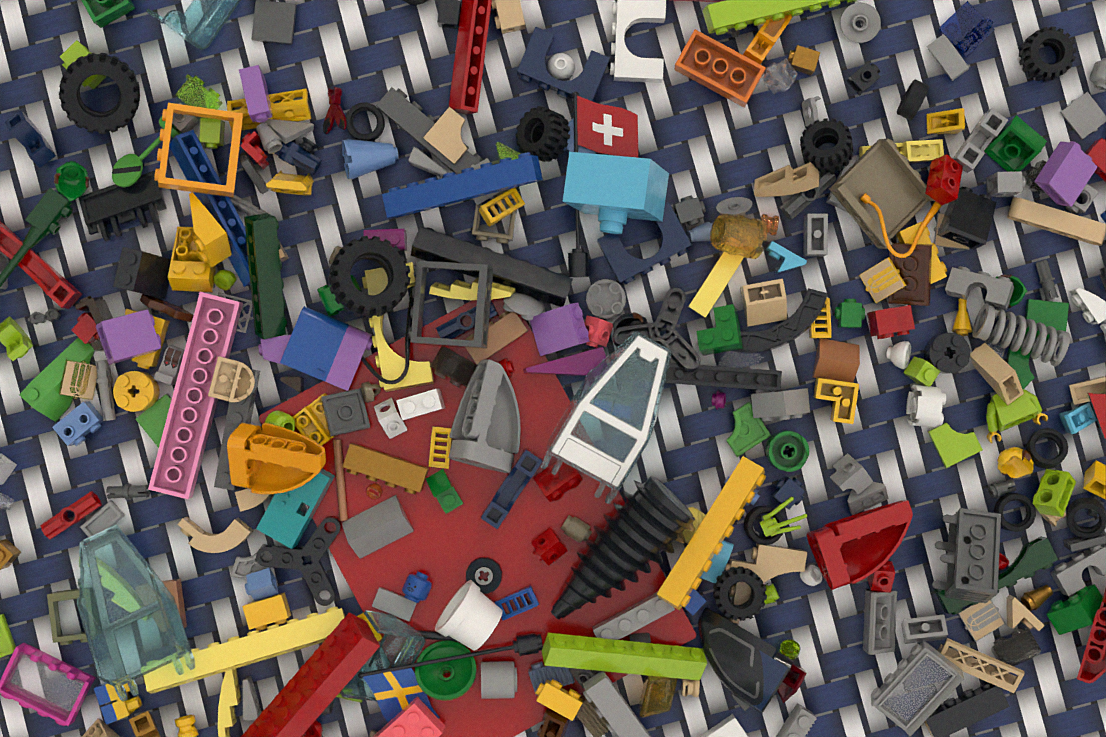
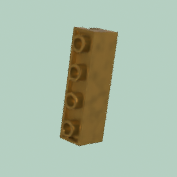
M354 443L349 445L342 466L347 468L346 472L358 475V473L366 475V479L375 482L380 479L386 481L385 485L397 488V485L405 487L404 491L411 494L422 491L424 480L429 470L427 467Z

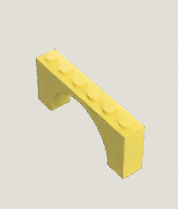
M413 262L405 263L410 268V273L408 274L410 284L407 288L415 286L416 278L414 277L415 267ZM384 268L365 271V277H362L364 289H368V295H377L385 290L388 284V277ZM375 315L369 318L370 327L374 328L375 331L372 341L374 348L378 349V355L375 356L377 368L381 367L382 375L380 376L386 380H395L401 376L405 369V358L397 355L385 340L383 333L384 315L379 317ZM409 360V369L403 380L396 384H385L379 380L380 387H384V390L389 392L434 384L431 363L429 361L416 362Z

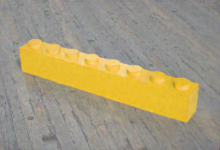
M744 456L741 458L659 589L657 595L660 599L679 611L682 606L684 608L687 606L691 599L690 593L693 589L696 590L702 581L700 579L704 571L708 572L713 563L711 559L722 550L724 538L730 537L734 530V522L741 519L745 512L744 506L746 503L750 504L755 496L754 490L757 485L761 486L766 478L763 467Z

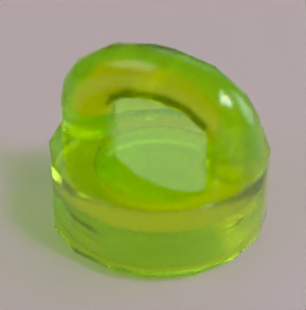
M787 639L781 643L779 652L794 660L798 658L801 648L796 641Z

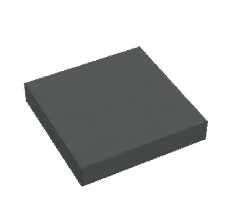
M256 0L251 39L253 41L292 45L297 5L294 3Z
M361 388L321 397L330 437L370 428Z

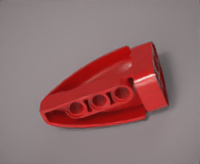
M908 500L897 501L827 523L824 527L807 533V540L815 561L831 590L865 579L883 566L901 544L912 520V510Z
M1106 589L1100 609L1096 612L1077 676L1078 680L1085 683H1093L1106 672V617L1104 615L1106 610Z

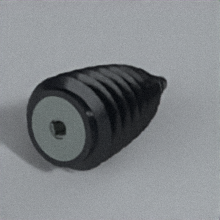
M650 476L644 484L634 480L637 491L633 495L623 491L627 502L623 506L613 502L617 513L613 517L603 514L607 522L605 528L602 529L594 526L598 535L595 541L585 538L589 548L586 554L577 552L581 561L577 568L571 567L574 573L569 582H565L567 584L552 606L551 613L557 619L565 618L575 610L581 609L588 602L596 603V598L600 595L611 598L612 588L625 591L626 585L624 580L638 582V570L651 573L649 561L659 564L663 563L660 552L663 550L668 553H674L672 541L685 543L683 531L685 529L692 532L695 531L693 525L695 517L691 511L656 477Z

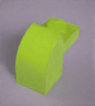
M10 316L0 323V342L6 347L7 356L12 361L22 358L33 347L31 339Z

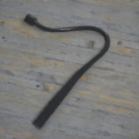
M411 287L406 322L405 369L401 376L395 380H386L371 367L363 356L361 358V361L370 372L385 384L399 383L404 379L409 369L411 341L409 329L412 326L410 311L414 305L413 287Z

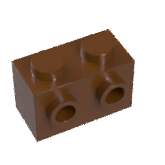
M547 708L542 719L544 724L540 726L537 736L564 737L570 719Z

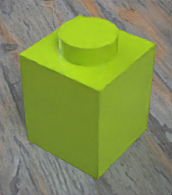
M201 118L199 141L205 145V148L217 149V146H224L225 122L218 119Z
M914 356L903 373L917 384L931 387L941 371L928 361Z

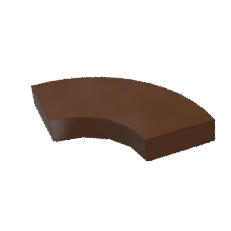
M142 294L140 301L148 308L163 312L175 319L192 322L194 315L164 300Z

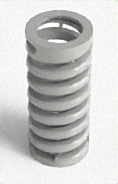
M988 303L984 304L980 309L972 332L974 338H979L982 341H986L991 334L990 342L994 345L1001 339L1000 346L1002 348H1007L1011 343L1010 349L1013 352L1018 351L1021 347L1020 351L1024 356L1031 351L1032 359H1037L1041 355L1043 363L1050 361L1054 367L1061 363L1070 343V334L1063 330L1056 331L1052 326L1046 327L1041 322L1035 323L1034 320L1025 319L1024 316H1015L1010 311L1005 313L1004 309H995L993 305ZM986 315L984 322L979 330L978 328L983 316ZM999 316V320L993 329L995 318ZM1009 319V323L1005 328V323ZM1019 323V327L1015 332L1016 325ZM1029 327V331L1025 336L1026 328ZM1060 344L1058 354L1056 355L1057 348Z

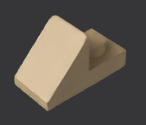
M1011 595L1006 597L1008 627L1013 629L1020 621L1030 630L1033 628L1040 631L1045 626L1015 597Z

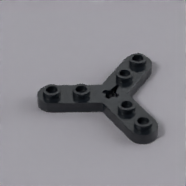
M680 288L668 290L656 322L620 327L613 334V343L620 349H627L638 335L654 344H659L668 351V355L686 372L696 371L701 361L698 353L675 330L686 300V295ZM664 325H667L666 334L661 336L659 331L663 329Z

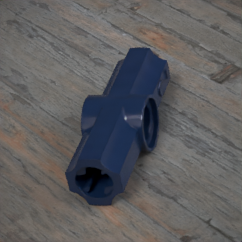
M282 141V148L274 153L281 160L292 166L296 165L312 175L318 171L322 161L304 151V148L292 141L286 144Z
M492 301L490 304L489 319L498 315L497 310ZM476 307L459 314L452 320L437 327L440 338L454 339L474 329ZM467 315L472 319L469 327L463 325V318Z

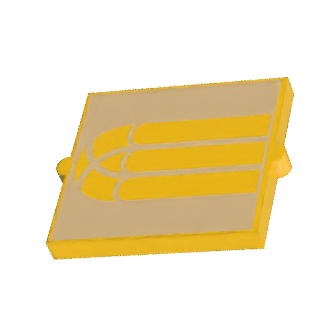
M890 257L859 275L866 286L865 290L869 291L875 303L907 286L899 274L900 270L896 269Z

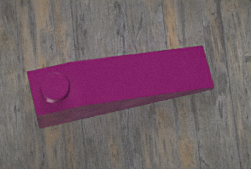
M600 347L523 369L524 373L593 375V378H598L605 374L604 371L609 369L604 348Z

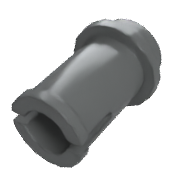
M1013 479L998 484L992 483L988 487V492L992 498L998 499L1001 495L1016 491V487H1012L1015 486Z

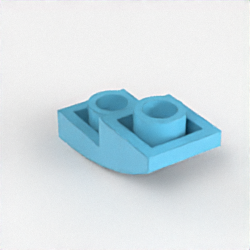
M723 540L722 550L718 555L715 554L711 559L713 562L707 573L704 571L700 578L712 583L717 582L716 578L723 574L722 572L734 546L732 543Z

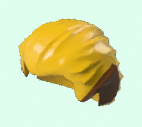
M1009 447L999 454L997 469L1003 475H1007L1010 478H1019L1033 472L1034 462L1027 450L1019 447Z

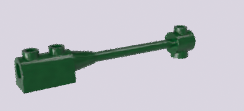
M48 189L25 219L32 226L23 241V245L0 273V287L26 253L50 233L55 235L61 228V225L58 224L61 218L67 219L72 214L73 209L70 207L72 203L53 189Z

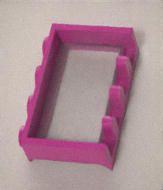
M22 643L15 648L1 677L0 693L6 699H13L19 702V705L22 707L32 708L39 715L54 719L59 725L69 726L76 720L77 714L96 677L29 644Z

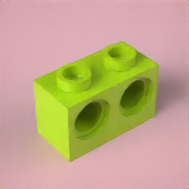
M1046 469L1044 476L1040 479L1038 491L1033 497V505L1040 514L1063 517L1076 481L1069 472Z

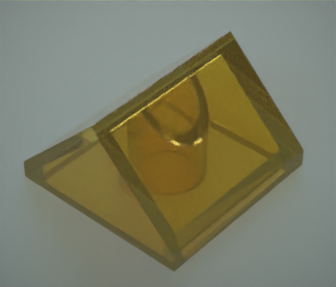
M646 675L639 703V716L643 718L670 711L678 678Z

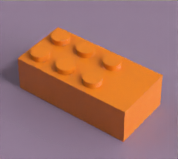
M694 29L674 68L675 71L744 108L766 69L761 64Z

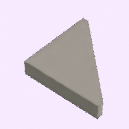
M275 119L265 121L285 144L314 130V124Z

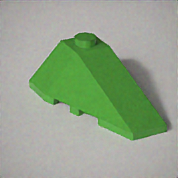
M78 337L39 373L19 395L35 410L57 422L70 408L74 397L61 394L67 361L76 362L71 386L76 384L79 363H82L76 385L79 387L86 365L84 364H87V370L95 353L90 343L85 344ZM70 386L71 393H75V387Z

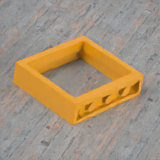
M168 103L167 109H163L162 121H166L165 129L160 130V141H163L162 149L158 148L157 161H161L160 169L156 168L154 180L158 181V187L234 197L243 113ZM174 113L234 122L226 185L166 178Z

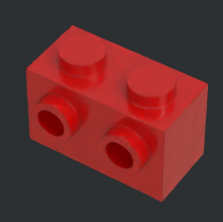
M947 154L932 160L925 194L941 206L958 198L963 166Z

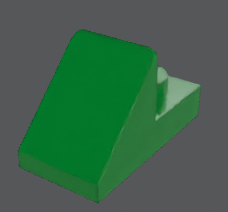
M444 469L426 478L434 498H437L446 514L463 504L462 499Z

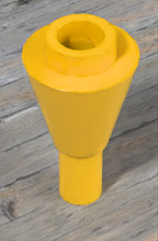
M960 298L952 332L962 336H968V333L972 332V327L967 312V300Z

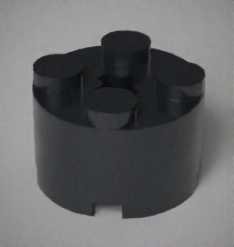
M956 333L938 334L933 336L925 346L924 359L941 371L940 373L958 372L969 363L970 348L962 335ZM948 350L950 354L948 356H944V352Z

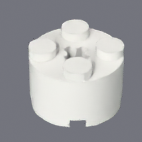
M912 385L911 388L914 391H909L906 414H910L911 420L907 419L908 424L924 427L942 425L944 420L942 405L946 403V394L942 393L939 387Z

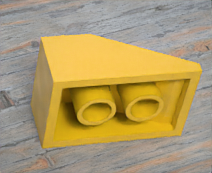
M191 192L189 193L193 229L196 237L194 243L199 250L197 254L203 263L207 262L212 268L232 255L227 233L196 195Z

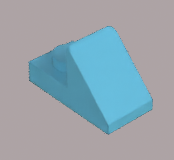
M773 241L766 248L769 251L768 255L776 260L783 259L776 273L801 267L807 263V260Z
M1089 402L1059 414L1065 431L1070 434H1075L1097 421Z

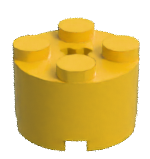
M129 371L117 378L113 388V395L116 404L124 410L130 412L146 411L159 399L160 388L158 382L149 373ZM134 389H139L140 392L135 394Z

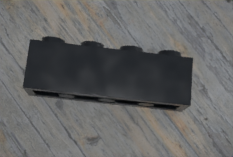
M985 681L975 690L969 689L956 699L950 698L945 700L944 704L939 706L924 723L931 737H947L1010 706L1002 689Z

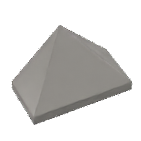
M873 482L859 495L852 490L847 502L850 513L854 515L889 498L886 486L882 483Z

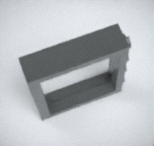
M417 261V266L414 268L416 281L412 289L414 305L410 311L412 326L409 329V338L411 343L487 348L493 267L484 264ZM427 268L479 271L474 341L422 337Z

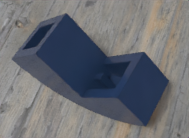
M22 110L5 122L9 132L25 147L29 158L39 168L56 156L44 136Z

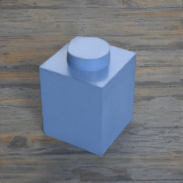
M270 568L246 575L247 583L245 584V590L248 595L252 596L255 602L278 595L276 577Z

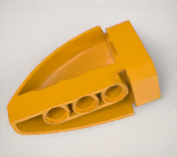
M241 423L232 432L227 441L231 484L251 489V493L277 494L294 490L312 480L326 463L325 448L297 432L269 423H263L262 428L257 425Z

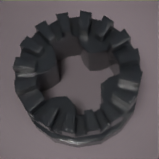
M303 137V142L298 145L314 155V149H318L319 146Z

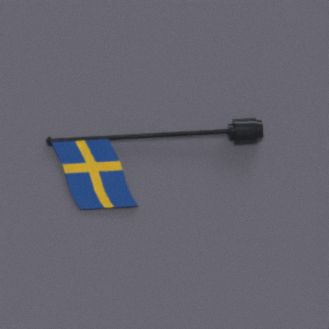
M535 633L516 636V640L513 641L511 646L368 672L359 671L358 677L364 679L374 693L387 722H390L417 696L437 718H440L430 704L428 696L419 687L415 672L412 669L413 667L514 649V653H519V656L536 654L543 648L541 634L536 635Z

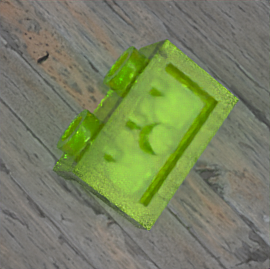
M187 74V81L175 94L188 106L217 110L222 105V102L218 99L220 95L212 88L209 90L204 88L205 82L196 75L192 78Z

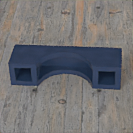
M525 449L482 513L481 519L498 529L543 460Z

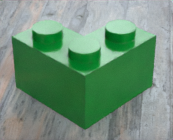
M734 304L713 308L716 327L696 331L699 351L705 356L743 349L738 312Z
M1095 584L1086 586L1077 591L1067 601L1062 602V600L1053 603L1046 615L1059 635L1093 625L1103 596Z

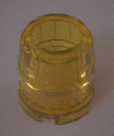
M719 215L714 220L711 228V244L717 250L727 252L728 254L756 259L764 250V247H761L762 242L767 240L766 223L760 219L746 218L743 215Z

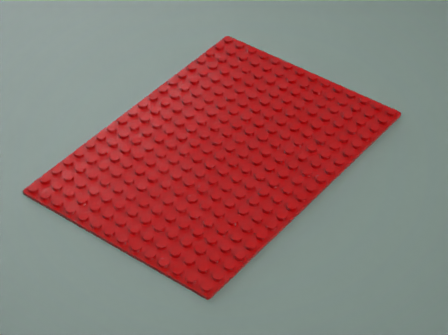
M504 298L491 300L498 315L489 319V322L492 321L495 324L500 320L499 316L506 311L503 308ZM471 300L423 326L422 337L440 338L436 328L457 317L459 314L476 307L477 300ZM520 314L517 315L528 332L488 359L499 362L507 358L508 361H512L514 366V372L508 378L518 403L521 432L519 452L513 454L511 470L525 449L541 458L543 462L524 487L498 529L482 520L481 515L509 473L489 470L450 459L449 469L428 467L432 426L452 428L461 399L478 366L465 347L417 344L410 341L409 360L416 362L429 361L432 367L434 384L386 392L384 387H382L380 393L374 397V401L368 403L364 401L370 423L369 429L337 435L323 445L326 454V463L323 469L335 475L317 508L313 520L317 527L328 516L336 517L339 520L341 529L329 546V550L363 613L368 612L382 636L379 642L393 667L416 663L420 654L428 646L439 641H445L405 638L406 629L436 632L435 626L442 612L457 591L467 582L466 571L468 566L474 560L481 557L495 560L502 571V580L499 587L491 593L484 594L493 603L531 585L539 605L504 621L500 618L496 628L480 648L475 651L468 648L471 653L511 646L513 641L516 640V636L531 633L541 634L543 645L548 633L597 638L593 632V626L658 592L666 580L659 564L649 561L651 573L638 570L639 581L635 583L627 579L624 580L626 585L625 591L612 588L611 598L600 595L596 598V603L588 602L581 609L575 610L560 620L551 613L552 606L567 585L565 582H569L574 573L571 567L577 568L581 561L577 552L586 554L589 548L583 540L581 543H578L564 534V531L560 529L569 515L579 518L591 526L589 530L592 533L588 539L595 541L598 535L594 526L604 529L607 522L603 514L613 517L617 513L613 502L623 506L625 501L615 485L574 463L572 464L583 480L578 487L568 490L557 501L550 502L533 478L562 458L551 450L575 409L556 375L524 373L523 369L549 361L545 355L540 356L534 334L527 321ZM467 315L463 318V325L469 327L472 319ZM475 328L454 339L465 340L474 333ZM405 337L388 345L397 355L405 358ZM377 351L365 359L379 375H382L381 367L377 368L375 356L378 355ZM360 361L348 391L361 388V383L370 382L371 385H380L379 379ZM322 381L261 414L259 420L261 424L265 423L267 416L277 410L293 417L322 394L331 395L347 390ZM440 389L445 405L444 409L403 420L407 431L389 439L378 421L374 406L392 398L400 415L396 400ZM390 406L383 407L380 412H386ZM579 420L571 434L594 446L581 420ZM295 426L294 432L301 434ZM437 433L436 437L448 438V434ZM341 439L343 463L349 445L354 443L429 468L422 491L416 492V494L405 492V487L397 485V488L385 485L386 481L380 479L377 482L366 479V475L358 473V475L346 472L347 468H344L348 519L396 495L414 529L413 532L361 559L349 545L342 526L344 521H340L333 440ZM436 441L435 445L447 446V442ZM435 449V453L446 454V450ZM434 457V461L445 462V458ZM441 469H444L463 501L462 505L447 514L437 498H434L426 481V478ZM327 522L325 529L328 532H334L336 525L333 522ZM551 528L568 551L548 566L544 560L540 562L533 554L535 548L531 543ZM418 571L429 576L427 580L432 583L431 590L425 601H420L416 604L410 621L372 607L379 587L405 596L402 588L409 574L416 575ZM480 571L479 579L487 581L489 572L484 573ZM523 594L527 603H531L528 594ZM520 596L516 597L520 607H523L524 604ZM509 600L513 611L517 608L513 600ZM502 603L505 613H510L506 603ZM675 608L672 612L631 633H649L651 643L681 646L696 637V632L683 608L680 611ZM627 635L619 640L630 641V636ZM514 649L473 656L477 669L476 678L471 688L465 694L447 701L436 700L428 696L430 704L440 716L438 719L445 725L443 733L439 737H514L544 721L542 719L548 707L536 701L537 695L528 673V669H531L532 664L541 661L544 664L542 650L539 653L519 656V653H514ZM513 661L514 667H517V692H515V697L481 699V662ZM604 671L612 683L628 675L627 673ZM445 673L444 677L448 678L451 674ZM576 679L574 683L562 687L567 691L572 689L580 695L585 691Z

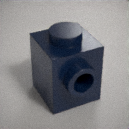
M786 477L785 479L781 478L775 485L776 490L772 493V496L781 504L790 497H793L794 500L785 506V508L790 509L794 504L798 505L804 498L802 494L805 491L801 488L803 484L795 477L793 479Z

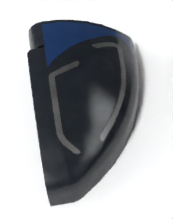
M705 608L698 619V629L702 647L709 664L716 676L734 696L763 713L794 661L778 651L775 653L776 648L712 610Z

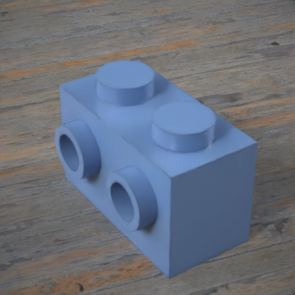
M83 401L52 428L67 446H78L86 440L84 436L89 432H96L101 427L100 423L103 422V417L90 401Z

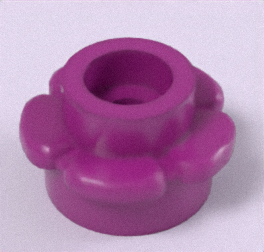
M717 390V394L712 395V406H715L716 410L725 408L726 393L720 392V390Z

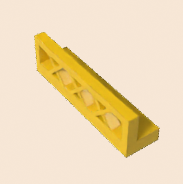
M307 89L269 94L273 117L268 119L295 122L311 119ZM297 97H303V99H300V100H293L294 98H297ZM245 98L227 101V111L243 113L242 130L253 129L261 124L256 121L252 122ZM282 100L280 103L274 104L275 101ZM234 107H242L238 110H233ZM229 121L231 130L233 132L234 122Z

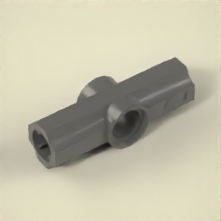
M820 171L819 187L810 189L813 197L807 198L804 192L794 194L780 206L784 215L790 220L795 218L837 181L835 175L830 174V172L824 175Z

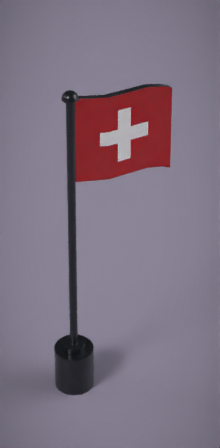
M576 91L572 92L574 152H578L579 145L597 153L638 158V115L624 108L595 103L580 97ZM575 209L576 249H572V253H568L569 277H589L588 252H584V248H580L579 210Z

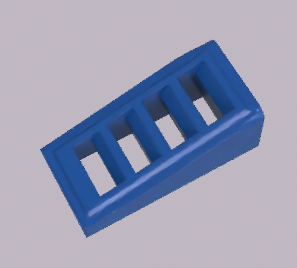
M531 585L494 602L503 610L501 616L503 621L539 605ZM523 594H528L531 603H527ZM520 596L524 604L523 607H520L516 597ZM509 600H513L517 608L513 611ZM502 603H506L510 613H505Z

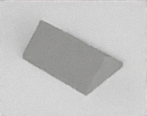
M396 495L342 522L347 541L360 559L414 531Z
M865 589L863 650L870 655L895 651L897 591L891 590V593Z

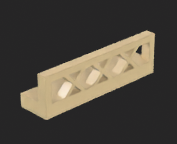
M948 638L944 645L940 644L937 650L963 672L1012 693L1016 691L1025 674L1021 669Z

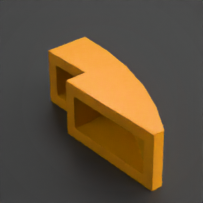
M791 14L785 15V18L778 21H773V19L766 20L743 55L761 64L792 19Z

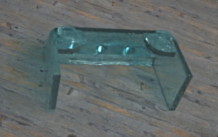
M193 0L184 14L177 10H171L164 18L150 9H147L146 12L194 47L204 50L210 46L241 0Z
M365 610L364 615L377 633L385 635L368 665L364 664L359 671L368 672L415 663L425 644V638L422 634L391 614ZM359 671L340 692L343 698L377 701L365 680L358 677Z

